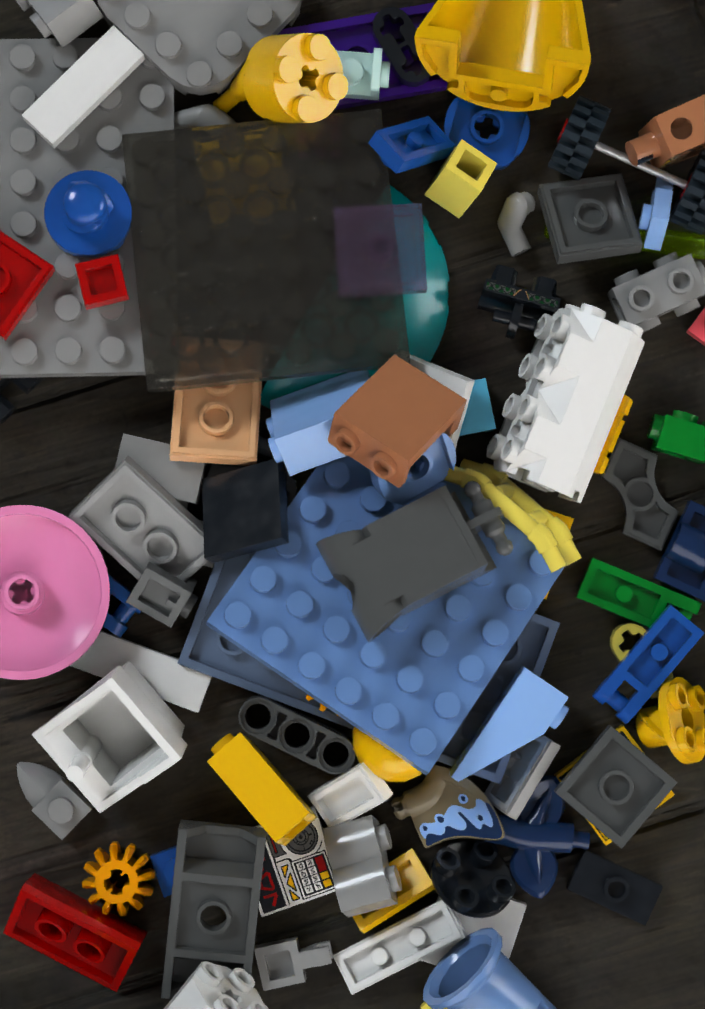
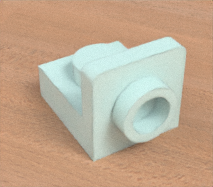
M374 48V53L336 50L343 66L344 76L348 81V92L344 98L379 101L380 87H389L390 62L382 61L383 48Z

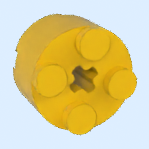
M295 33L270 35L259 40L251 48L246 58L250 62L247 75H243L244 94L252 110L264 119L277 123L319 122L334 111L339 100L343 99L348 92V81L344 76L340 57L328 37L324 34Z

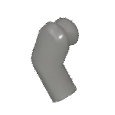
M203 104L174 113L175 131L178 133L197 128L215 140L225 141L234 137L237 131L235 120L212 104Z
M525 191L521 193L514 192L506 198L497 221L498 228L512 257L531 249L522 225L527 215L534 211L535 199L529 192Z

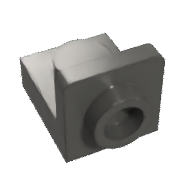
M149 562L126 603L171 628L179 615L186 619L195 605L198 596L192 592L197 580L190 577L187 582H184Z

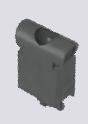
M470 481L464 486L466 496L473 503L471 510L475 518L471 520L455 491L450 493L446 485L366 525L362 530L338 533L316 543L332 576L351 591L353 601L351 611L368 642L378 637L400 616L497 568L478 532L483 530L487 538L493 539L496 550L500 555L506 556L512 553L513 544L504 534L505 525L501 519L504 514L500 507H494L491 499L484 498L478 482Z

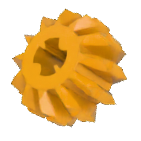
M118 841L110 844V855L99 847L94 852L97 862L87 861L84 865V870L93 875V877L84 879L82 887L86 889L96 888V891L88 898L90 904H95L101 898L106 902L102 907L103 914H109L113 905L117 904L119 915L126 916L129 909L128 902L133 908L140 910L144 906L140 895L151 896L154 892V887L144 881L155 878L156 871L151 868H141L148 862L150 856L145 853L137 860L132 857L136 851V845L133 843L128 845L124 854H121V847ZM116 869L122 870L121 876L125 873L128 875L129 879L123 888L116 887L117 881L113 884L110 882L109 878Z

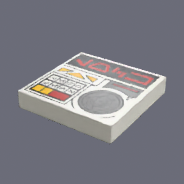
M314 806L310 807V809L316 814L317 818L286 846L275 843L270 835L266 833L259 899L261 917L335 892L332 869L324 842L323 827Z

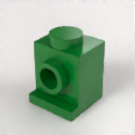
M674 410L672 416L667 414L663 416L655 413L647 434V438L653 439L650 450L696 464L705 463V421H703L702 425L697 424L698 416L679 410Z

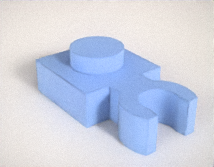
M656 177L650 204H643L638 229L646 230L643 248L661 251L670 217L673 184Z

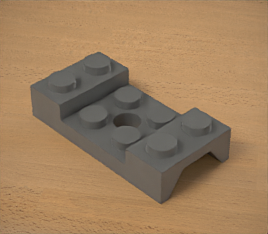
M180 820L161 998H173L200 963L204 961L226 966L232 971L234 968H242L251 975L267 833L264 828ZM214 905L222 908L226 913L224 922L219 925L207 924L201 916L202 911L206 907Z

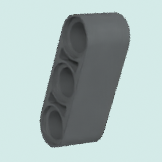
M258 694L249 697L240 708L238 714L239 724L245 732L312 766L336 775L348 771L354 763L353 741L349 736L284 703ZM259 703L269 709L271 719L268 724L255 726L249 721L247 710L251 705ZM292 723H301L308 728L310 738L302 745L292 744L286 738V728ZM331 742H340L348 749V757L342 763H330L325 758L324 748Z

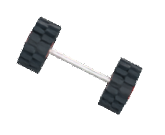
M580 95L570 117L566 119L556 141L558 144L548 167L579 181L594 149L682 188L673 206L669 221L701 235L705 231V150L702 149L685 180L646 162L634 166L629 161L627 154L598 141L610 115L611 108Z

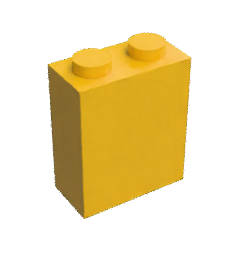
M239 732L235 737L229 733L211 748L214 755L207 761L208 764L275 843L286 846L317 818L316 814L262 751L243 733Z

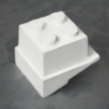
M130 661L122 667L120 665L32 733L37 742L63 770L67 779L76 785L99 813L182 759L187 748V743L182 739L185 725Z

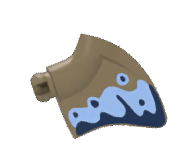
M434 765L423 782L404 791L403 796H397L391 801V806L395 809L394 814L397 819L403 820L411 816L417 833L426 849L456 838L498 841L502 840L505 836L502 822L487 796L468 778L459 782L450 776L449 771L451 769Z

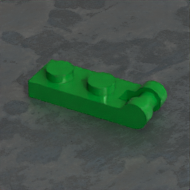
M590 558L575 594V597L648 628L665 610L667 603L677 607V610L689 620H691L693 614L698 615L702 603L595 558Z

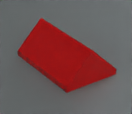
M36 873L22 886L3 931L4 934L115 992L118 991L148 933L111 912L107 915L103 914L101 907L90 904L88 900Z

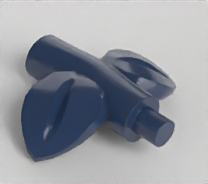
M554 775L542 777L517 820L497 813L505 830V836L502 840H484L485 842L515 849L510 862L512 876L524 891L540 899L549 893L558 873V862L554 853L570 854L572 847L588 849L590 844V832L574 830V823L560 822L565 810V800L553 791L560 783Z

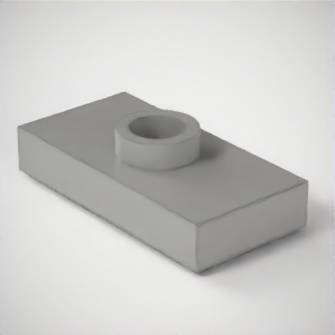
M541 735L513 751L501 784L491 781L484 792L491 804L507 816L517 820L561 746L545 735Z

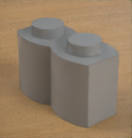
M368 815L323 828L325 847L332 869L334 888L341 912L350 918L398 904L396 892L402 890V883L396 865L389 866L387 850L392 849V840L387 825L385 823L380 825L373 815Z

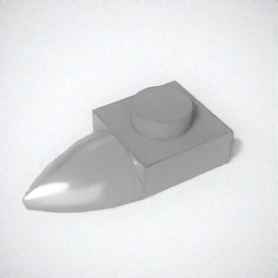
M19 762L17 764L19 784L26 799L33 807L31 811L63 840L94 807L64 777L54 770L32 762Z

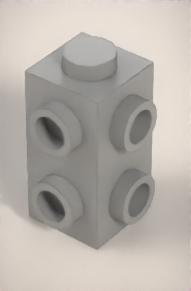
M673 252L652 262L655 267L652 271L640 275L638 270L635 269L615 278L616 286L611 288L607 296L618 321L622 320L635 324L645 332L661 324L659 316L674 310L676 316L679 317L701 307L698 299L705 296V267L701 261L695 262L691 253L679 258L677 252Z

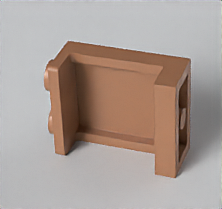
M394 354L334 413L328 442L342 454L350 456L373 471L379 478L385 479L397 488H400L406 482L411 466L444 432L450 437L458 429L467 400Z

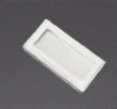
M362 762L316 788L307 797L327 826L330 827L355 819L385 802L393 795V792L382 778L375 775Z

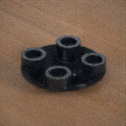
M480 839L476 841H454L442 847L433 859L431 879L434 889L446 905L462 915L473 918L494 916L508 905L516 891L511 871L504 859L498 854L497 846L494 843L485 842Z

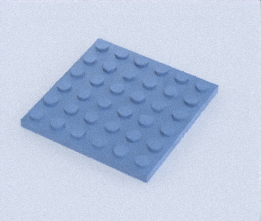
M345 456L316 467L287 508L289 543L256 551L206 621V625L424 775H427L564 567L551 573L535 545L527 539L523 532L503 516L501 519L505 525L504 534L513 544V551L509 555H500L496 550L493 539L487 538L483 530L478 532L497 568L400 616L378 637L368 642L351 611L353 605L351 591L332 576L316 543L338 533L362 530L366 525L398 510L403 505L393 504L379 494L372 483L370 469L350 456ZM415 463L411 466L410 472L416 469ZM443 480L447 483L446 487L450 493L455 491L470 520L475 518L471 510L473 503L466 496L464 488Z

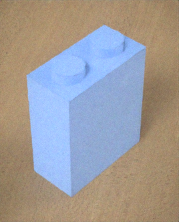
M367 366L270 400L271 417L266 419L267 428L271 438H268L269 447L276 463L284 461L290 476L348 456L342 454L336 447L328 442V436L334 413L371 377Z

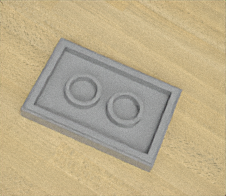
M129 456L102 480L68 516L137 580H139L148 563L151 562L186 582L208 561L204 558L203 524Z

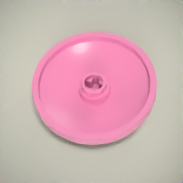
M33 505L1 507L0 678L31 680L50 676L69 667L81 658L100 634L106 620L110 602V583L107 567L101 552L92 538L77 523L63 514Z

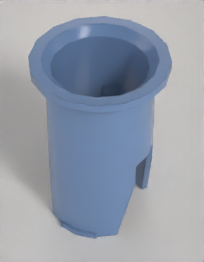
M482 928L475 931L453 946L431 972L423 989V1000L431 1009H557L501 952L502 936L493 928Z

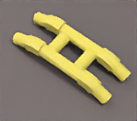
M463 459L460 467L455 466L454 471L449 468L444 480L460 485L462 488L470 481L478 482L484 498L491 499L494 507H500L504 517L527 536V539L535 545L538 553L544 558L551 573L582 558L572 540L573 536L567 525L557 516H552L513 483L506 473L496 471L493 465L487 463L480 464L468 459Z

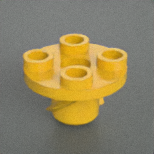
M682 677L665 680L659 691L658 705L642 708L637 713L636 731L643 745L648 748L668 745L673 755L681 763L692 764L700 762L705 756V714L703 711L705 710V693L700 685L691 686Z

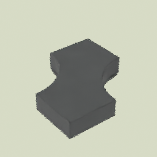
M618 438L613 452L608 457L610 460L606 470L600 477L615 488L622 500L624 524L621 533L662 551L679 511L668 504L657 489L654 471L658 455Z

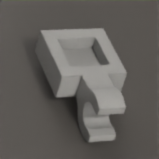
M297 936L259 944L254 948L263 991L304 983L307 979L305 969L331 964L333 959L330 941L315 943L300 949Z

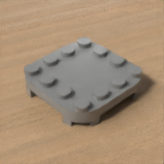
M97 0L100 12L109 27L111 28L114 25L171 82L174 89L186 96L187 93L206 95L215 92L219 95L230 88L231 80L240 71L251 48L262 38L277 35L287 24L292 26L300 14L302 0Z

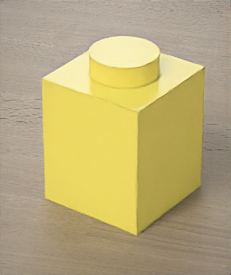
M461 139L439 168L424 195L457 218H460L482 192L497 163Z

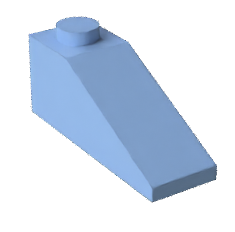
M521 665L449 771L450 776L459 782L543 735L549 726L555 730L569 710V707L564 705L569 697Z

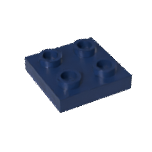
M689 500L653 578L705 602V506Z

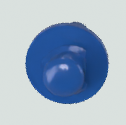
M84 170L65 176L51 189L45 202L44 219L51 238L61 250L78 257H99L119 249L125 242V238L132 225V206L126 190L116 179L99 171Z

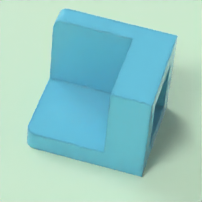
M486 378L477 379L474 382L459 436L484 431L486 433L496 429Z

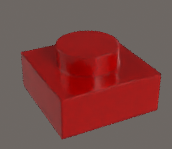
M118 254L75 264L86 310L129 300Z

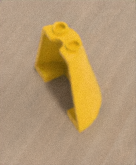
M437 0L417 28L414 36L416 52L422 65L430 76L438 74L448 83L446 90L475 105L500 111L525 112L550 107L551 101L561 96L568 99L585 81L591 62L582 0Z

